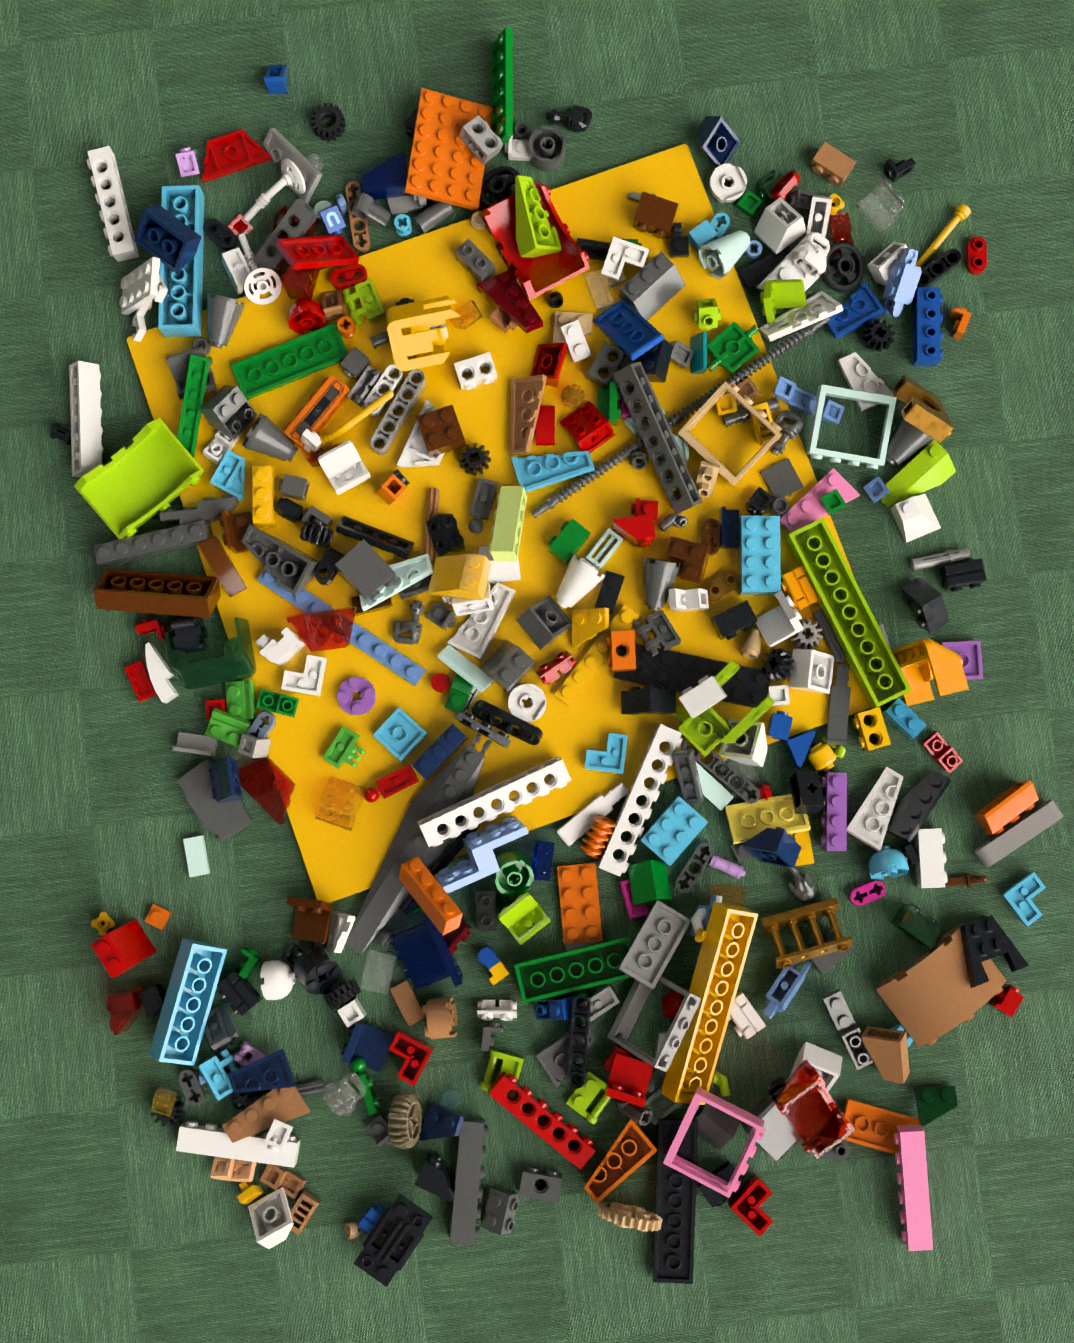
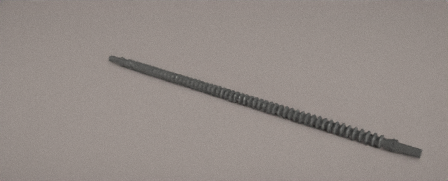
M827 317L806 326L803 330H799L798 333H794V336L785 339V342L780 343L781 345H776V348H772V351L768 350L767 354H763V357L759 356L758 360H754V363L750 362L749 366H745V369L741 368L740 372H736V375L732 374L731 378H727L726 382L729 384L733 382L738 385L739 381H744L743 378H748V375L752 376V372L756 373L757 369L761 370V366L765 367L766 363L770 364V360L774 361L775 357L779 358V354L783 355L784 351L788 352V348L792 349L793 345L797 346V342L801 343L802 339L806 340V336L813 335L818 328L829 322L830 318ZM718 384V387L713 388L714 390H709V393L704 394L705 396H700V399H696L695 403L691 402V405H687L686 409L682 408V411H678L677 415L673 414V417H669L667 422L670 429H672V426L676 427V423L680 424L681 420L685 421V417L689 418L690 414L694 415V411L697 412L722 384ZM637 438V442L633 441L632 445L628 444V448L624 447L623 451L619 450V454L615 453L614 457L610 456V460L606 459L605 463L601 462V466L597 465L594 471L588 472L587 475L583 474V478L579 477L578 481H573L574 484L570 483L568 488L565 486V490H560L559 494L555 493L556 496L546 499L544 504L531 512L532 516L536 518L551 508L552 510L557 503H563V499L567 500V496L572 497V493H577L576 490L581 491V487H586L585 484H590L591 480L594 482V478H599L600 474L604 475L603 472H608L609 468L613 469V466H617L618 462L622 463V460H626L627 456L630 457L631 453H634L636 450L640 451V447H645L643 440Z

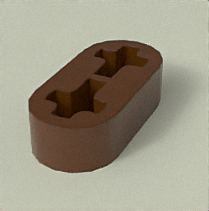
M712 518L706 520L702 528V544L708 545L710 539H713V545L716 546L710 552V556L715 555L720 548V523ZM710 523H713V526L717 528L713 530V535H710V530L706 529Z

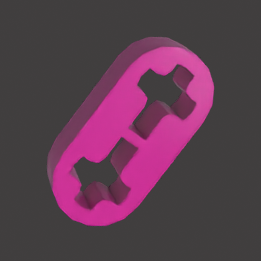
M870 881L852 889L849 893V900L854 905H865L883 897L886 893V887L881 881ZM874 884L881 887L878 890V895L875 892L869 893L870 890L874 889ZM856 892L859 894L866 893L865 896L861 897L860 902L854 900Z

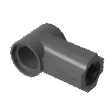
M359 193L352 208V213L361 219L367 218L382 228L386 226L391 217L389 211L374 203V199L365 193Z
M616 1099L618 1110L622 1117L630 1118L640 1126H646L650 1123L653 1114L649 1108Z

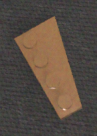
M296 1087L273 1089L223 1124L222 1127L232 1143L270 1129L274 1119L284 1123L312 1111Z

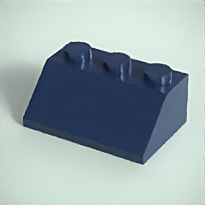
M159 204L143 209L134 238L138 245L154 257L159 258L163 264L176 274L196 254L201 240L199 234Z

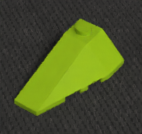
M517 175L515 177L516 241L520 257L536 258L560 252L562 249L555 226L551 227L547 219L549 214L547 210H543L539 202L541 197L532 178Z
M933 440L885 484L890 493L880 499V501L889 508L899 502L942 485L956 472L948 452L936 440Z

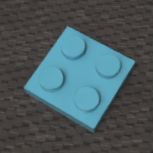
M398 707L373 736L402 762L428 733Z

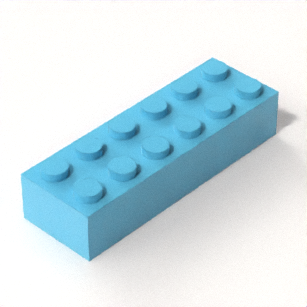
M182 938L149 1051V1055L157 1061L194 1066L227 949L217 944Z

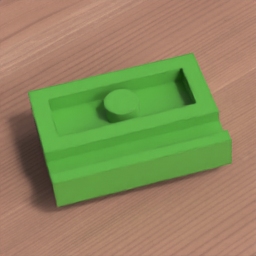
M254 680L225 682L227 713L243 719H256Z
M215 708L205 735L239 747L242 734L247 733L251 721Z

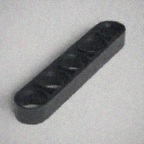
M584 992L576 994L572 1002L567 1081L569 1086L575 1089H579L584 1085L587 1073L591 998ZM584 998L587 1001V1006L579 1007L576 1000ZM582 1017L585 1019L586 1024L578 1026L575 1019ZM581 1036L585 1043L577 1045L574 1042V1038ZM580 1055L583 1058V1063L576 1064L573 1061V1056ZM579 1074L582 1077V1081L576 1083L572 1080L571 1076Z

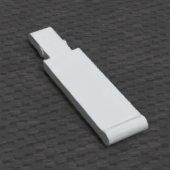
M621 782L604 797L600 794L560 827L556 833L568 846L572 845L586 831L591 829L589 824H596L592 817L599 818V815L606 816L614 810L612 806L619 802L629 790Z

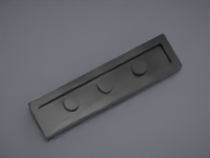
M343 516L336 528V532L359 541L364 539L369 545L395 554L398 557L407 559L413 550V542Z

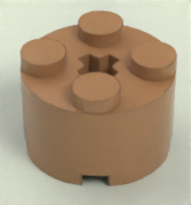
M453 997L429 999L426 1005H423V1016L427 1019V1025H425L426 1037L434 1040L457 1036V1031L454 1032V1026H458L456 1005L451 1004V1001L454 1000Z

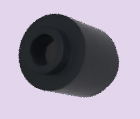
M279 498L274 507L277 515L292 523L302 519L303 506L288 498Z

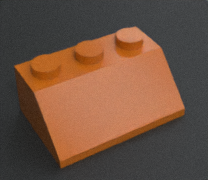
M1018 781L973 815L986 834L997 835L1005 829L1004 825L1008 822L1010 824L1020 818V813L1023 811L1028 812L1035 807L1034 803L1039 799L1032 781Z

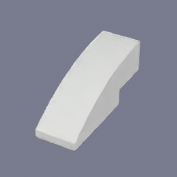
M148 642L145 644V653L150 680L160 700L167 704L179 695L169 681L174 676V673L154 644Z

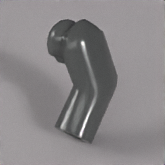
M670 514L658 527L663 532H666L671 526L684 527L687 524V518L681 514Z

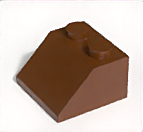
M642 192L633 227L639 232H649L657 238L668 239L676 218L678 203Z

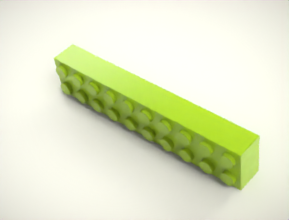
M824 518L788 534L785 540L799 567L802 566L819 598L818 604L823 610L871 708H877L912 691Z

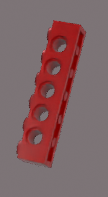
M502 1072L488 1089V1094L581 1170L595 1153L594 1142L588 1136L582 1137L577 1133L579 1130L572 1123H565L563 1121L564 1117L556 1110L552 1112L548 1109L549 1105L543 1099L539 1098L537 1100L532 1096L533 1092L527 1086H520L517 1083L518 1079L511 1073L507 1075L505 1072ZM510 1090L518 1092L514 1098L507 1096ZM526 1102L533 1104L530 1110H524L522 1106ZM541 1115L548 1116L546 1122L541 1123L537 1120ZM560 1127L563 1129V1132L560 1135L553 1134L555 1128ZM571 1140L578 1141L577 1146L573 1148L569 1147L568 1144Z

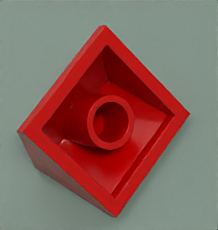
M567 343L539 344L530 376L544 374L547 376L545 385L558 388L567 354Z

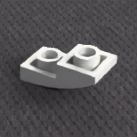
M218 431L215 434V439L203 450V455L219 465L227 450L231 451L238 442L242 432L234 440H231Z

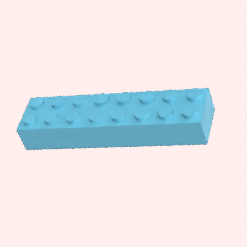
M199 185L162 186L161 206L201 236L196 254L179 273L176 274L160 261V276L168 288L162 303L159 302L158 329L164 337L202 336L205 196Z

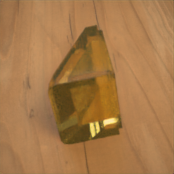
M158 1088L153 1096L151 1112L170 1117L177 1093L164 1088Z

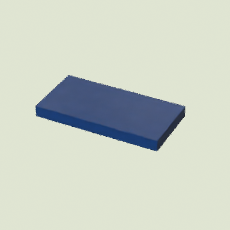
M624 299L593 319L594 325L632 361L664 340L663 335Z

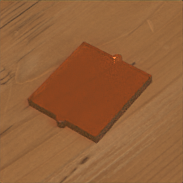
M711 885L710 899L711 895L722 896L723 904L744 907L747 903L745 901V886Z

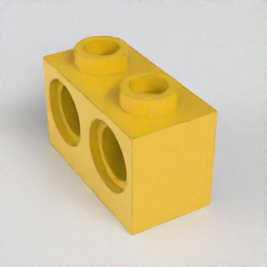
M880 707L854 714L853 725L859 731L860 737H858L860 747L864 748V751L891 745ZM866 715L872 720L870 726H867L863 721ZM871 734H874L877 737V742L875 745L871 744L869 741V736Z

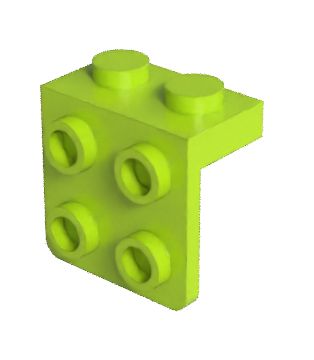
M802 279L765 281L764 292L760 293V302L764 303L762 312L763 316H766L767 324L775 323L776 309L802 308L806 306L804 281Z
M528 892L519 895L514 903L504 907L497 916L520 945L551 922L541 906Z

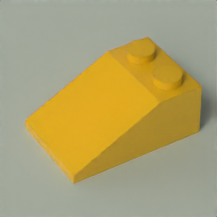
M476 554L437 557L427 593L483 601L491 569L488 558L485 555Z

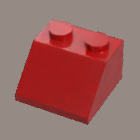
M652 514L613 520L612 531L631 545L647 548L650 547V544H653L656 536Z

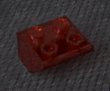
M142 987L118 991L108 995L106 1007L111 1014L109 1025L114 1036L129 1030L143 1010V1005L138 997V993L142 992Z

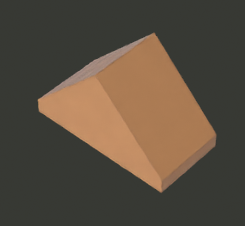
M340 290L322 293L323 310L327 321L338 320L346 316Z

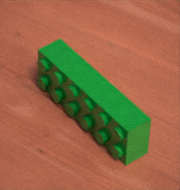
M621 936L515 962L514 967L523 1004L631 978L618 970L631 947L629 936Z

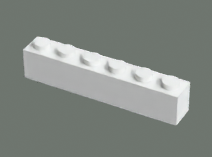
M77 361L69 365L72 476L82 477L100 464L103 466V446L101 444L103 432L101 427L102 409L100 408L102 393L100 390L101 373L99 365Z
M186 1121V1123L179 1127L176 1151L294 1168L298 1160L300 1139H295L296 1136L290 1135L285 1149H279L278 1152L268 1149V1144L264 1142L268 1132H264V1134L257 1133L232 1143L225 1130L218 1128L217 1124L208 1123L206 1126L198 1125L196 1121Z

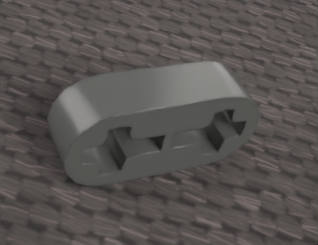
M192 1068L182 1071L178 1080L188 1104L197 1106L206 1097L203 1085H200L198 1073ZM186 1073L193 1076L190 1082L184 1080ZM192 1088L196 1094L200 1093L198 1101L191 1097L194 1094Z

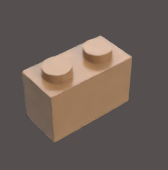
M824 142L813 158L810 168L817 175L827 178L831 184L841 187L852 171L856 161L827 142Z

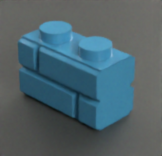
M900 698L894 699L881 712L908 740L914 739L927 725L924 721L918 719L919 717Z

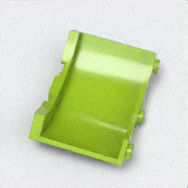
M160 417L146 424L132 439L134 442L127 448H121L111 456L112 460L104 466L100 464L83 475L74 485L119 540L125 536L130 538L141 525L160 511L163 513L171 507L170 503L190 485H196L201 480L200 476L204 473L202 467Z

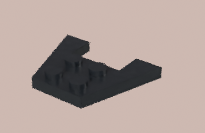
M992 915L960 926L970 988L989 982L982 962L1004 954L1011 972L1029 966Z

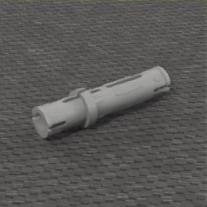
M968 547L953 551L949 549L943 553L911 559V568L913 571L947 563L954 564L957 561L970 559V551Z

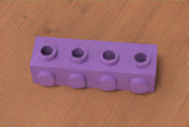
M823 773L821 788H823L825 806L823 807V815H821L820 819L821 827H823L820 845L823 847V851H846L847 773Z

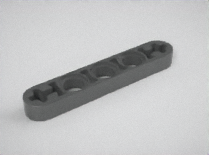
M685 738V739L683 740V742H682V749H683V750H688V749L686 748V747H687L686 741H688V742H690V741H689L687 738ZM700 751L697 756L694 755L695 761L744 802L752 804L759 800L760 792L758 788L713 751L709 753L711 760L708 763L701 761ZM722 764L725 766L726 773L724 775L716 773L715 768L717 765ZM738 777L741 780L740 787H732L730 783L731 778ZM745 783L748 785L745 788L746 790L755 791V799H747L748 794L745 791H742V794L738 792L744 787Z

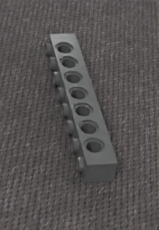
M641 361L630 364L615 372L613 375L616 384L620 388L623 400L628 406L632 420L636 424L639 436L644 442L647 454L652 460L655 472L660 478L663 490L668 496L671 508L675 514H678L702 503L703 501Z

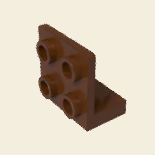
M222 509L219 521L221 527H224L225 534H223L224 545L228 546L235 554L249 551L241 540L249 525H253L251 512L230 515L225 509Z
M288 896L287 904L294 906L293 910H296L291 938L326 943L333 904L322 900Z

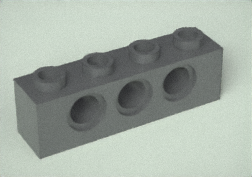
M302 199L293 200L288 205L287 213L277 220V227L274 231L271 230L267 234L264 245H260L254 253L256 256L253 258V261L260 267L272 269L277 273L286 261L275 246L277 239H282V232L285 231L287 233V238L303 237L319 216ZM294 216L299 220L297 226H294L292 223ZM272 246H274L277 250L275 256L271 254Z

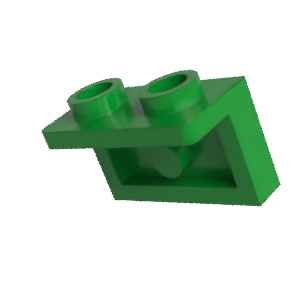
M610 382L609 388L599 387L597 390V409L609 420L611 426H616L617 419L621 418V407H617V400H621L620 388H617L616 382Z

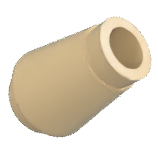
M750 630L742 648L744 657L757 659L758 655L761 654V632L759 630Z

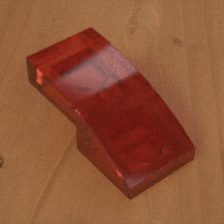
M844 213L830 216L833 244L837 242L853 244L849 214ZM835 250V256H840L839 250Z

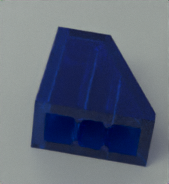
M404 152L398 153L362 175L363 183H360L361 193L368 194L374 200L411 195L404 192L407 178V164Z

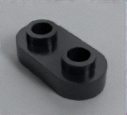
M209 219L204 223V233L214 243L227 251L236 247L237 237L225 225L216 219ZM216 228L217 231L212 233L211 230ZM230 239L231 242L229 244H226V240Z

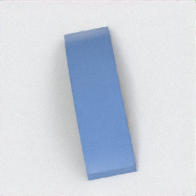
M779 376L773 395L794 409L813 417L816 396L797 387L796 383ZM825 400L821 420L838 425L845 407L832 400Z

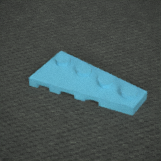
M589 451L567 452L559 455L546 454V456L536 457L532 455L525 458L511 457L519 485L524 486L526 493L595 470Z

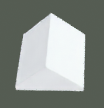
M488 546L479 547V555H485L491 564L488 578L490 584L521 580L518 558L517 562H494L492 555L489 554Z

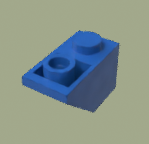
M575 996L551 997L534 1001L536 1019H570L572 1002Z

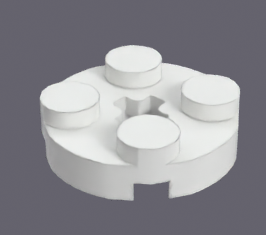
M728 163L722 164L711 175L709 188L712 195L720 203H731L741 198L745 192L747 177L740 167H735ZM725 179L733 182L731 187L724 185Z
M522 684L515 687L510 693L508 707L512 715L526 722H533L544 714L546 697L538 686ZM532 699V707L524 708L522 700Z

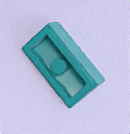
M701 332L690 339V349L695 351L690 361L691 374H704L707 369V333Z

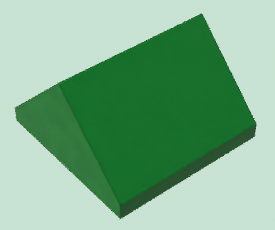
M647 860L628 866L627 872L633 905L655 903L657 900L660 902L672 900L664 861Z

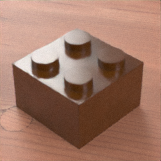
M453 404L416 416L430 458L466 446Z

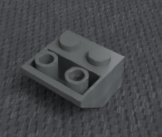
M223 385L200 408V411L210 425L231 440H234L257 416L237 385Z

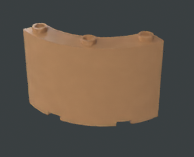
M964 923L948 930L936 943L937 948L932 952H925L913 961L914 966L906 971L903 968L884 979L876 988L878 994L918 1047L930 1046L937 1041V1038L952 1030L963 1021L964 1023L970 1021L977 1010L993 996L1002 992V986L1007 981L992 960L988 959L983 961L982 965L989 982L970 988L960 926L964 925Z

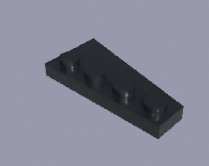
M932 770L894 806L886 832L911 843L951 782L950 778Z

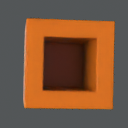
M392 474L375 493L390 505L401 495L407 486Z

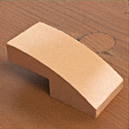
M214 1157L210 1177L226 1181L252 1182L256 1162Z

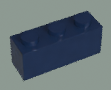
M452 723L412 766L428 780L468 738Z

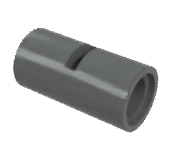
M437 201L414 217L413 220L418 229L425 234L452 215L454 210L450 204Z

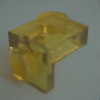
M470 300L455 311L461 316L451 318V322L456 328L467 329L483 316L475 302Z

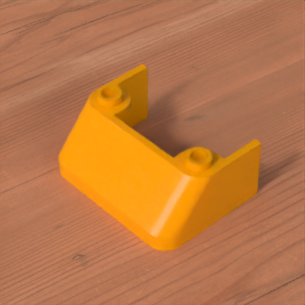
M929 638L915 641L892 651L912 690L903 694V700L907 706L934 700L929 682L933 678L939 697L969 689L961 656Z

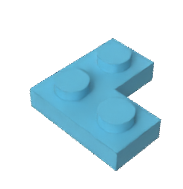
M608 733L606 752L587 749L584 769L623 774L628 735Z
M1030 872L1001 894L1025 927H1028L1043 916L1031 900L1046 888L1035 872Z

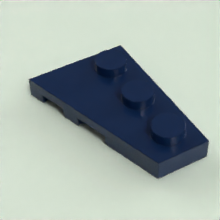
M284 1049L227 1074L234 1093L298 1087Z

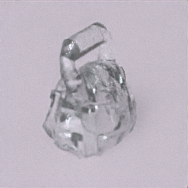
M347 1074L342 1080L332 1081L325 1086L323 1101L335 1115L341 1117L351 1115L356 1108L357 1101L365 1095L366 1085L356 1074ZM349 1079L358 1088L360 1093H358L356 1089L350 1084V1082L348 1081Z

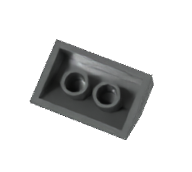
M661 251L620 289L619 297L622 300L624 299L648 321L686 284L675 265Z

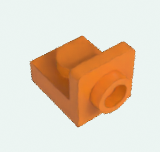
M954 307L949 314V317L956 319L952 330L955 331L953 338L958 340L964 335L972 314L962 307Z

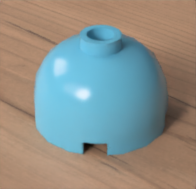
M890 846L881 847L880 852L874 853L868 863L871 879L875 880L884 879L883 876L898 877L908 873L909 870L903 853L896 849H890Z

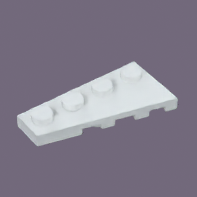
M886 767L847 827L848 833L878 852L881 850L903 781L902 775Z

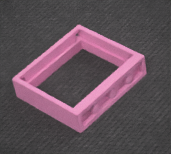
M698 1087L663 1163L729 1198L732 1191L736 1192L741 1182L738 1178L740 1174L745 1175L749 1164L746 1163L748 1157L753 1158L756 1152V1140H761L766 1130L763 1128L764 1120ZM701 1100L754 1127L729 1182L676 1155Z

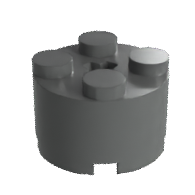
M543 126L532 133L529 139V156L532 166L542 171H556L560 168L566 157V139L560 130L552 126Z

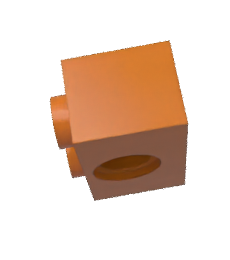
M611 631L610 636H607V648H611V655H608V667H612V672L635 671V631ZM619 646L624 647L626 655L619 656L616 653V648Z

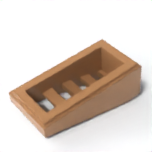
M305 1189L291 1210L292 1220L301 1225L299 1228L294 1225L291 1228V1231L297 1235H300L321 1201ZM302 1200L306 1201L313 1207L309 1208L305 1204L301 1203ZM301 1207L302 1209L306 1210L307 1212H309L308 1215L298 1210L297 1208ZM294 1213L304 1218V1221H301L300 1219L295 1217Z

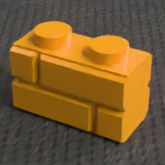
M802 566L781 576V590L790 596L794 603V606L791 607L792 609L797 608L800 611L819 601Z

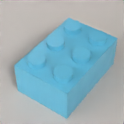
M677 796L639 841L668 866H671L708 821L682 798Z

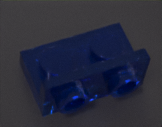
M535 840L531 867L534 880H550L554 842Z

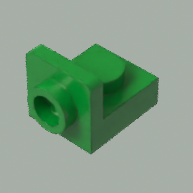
M250 946L249 948L244 947L240 951L249 957V960L245 959L239 968L241 969L239 975L244 979L250 977L262 959L258 955L259 952Z

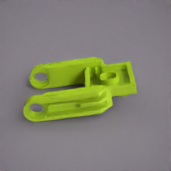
M734 660L726 665L715 676L719 685L722 687L740 669V666ZM767 695L733 729L713 707H710L695 718L690 716L678 730L706 757L719 743H735L775 701Z

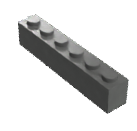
M202 520L94 545V552L97 564L109 567L199 546L198 544L213 537L211 524Z
M464 1118L460 1131L450 1244L474 1246L475 1239H479L480 1227H476V1219L481 1217V1207L478 1206V1199H482L483 1186L479 1185L480 1178H484L485 1166H481L482 1158H486L487 1146L483 1145V1140L488 1137L489 1127L485 1125V1119Z

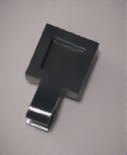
M681 222L673 223V237L668 239L670 259L689 257L688 236L682 237Z

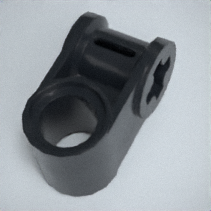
M331 547L326 549L315 569V576L321 585L332 583L337 574L335 564L345 556ZM327 572L328 576H323L322 578L321 573L325 574Z

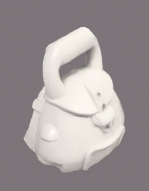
M818 232L811 233L806 243L800 245L795 250L794 263L811 276L822 274L827 267L826 257L830 250L829 241Z

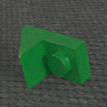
M459 674L456 675L451 685V691L444 707L463 713L473 686Z

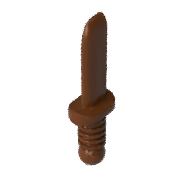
M965 873L966 877L948 878L945 886L967 884V888H971V884L987 882V877L985 875L969 876V873Z

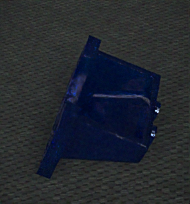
M424 911L422 915L425 920L393 934V940L397 948L395 949L396 956L399 961H403L405 965L403 967L404 974L407 979H411L416 989L451 977L455 987L463 983L464 976L457 960L453 959L443 935Z

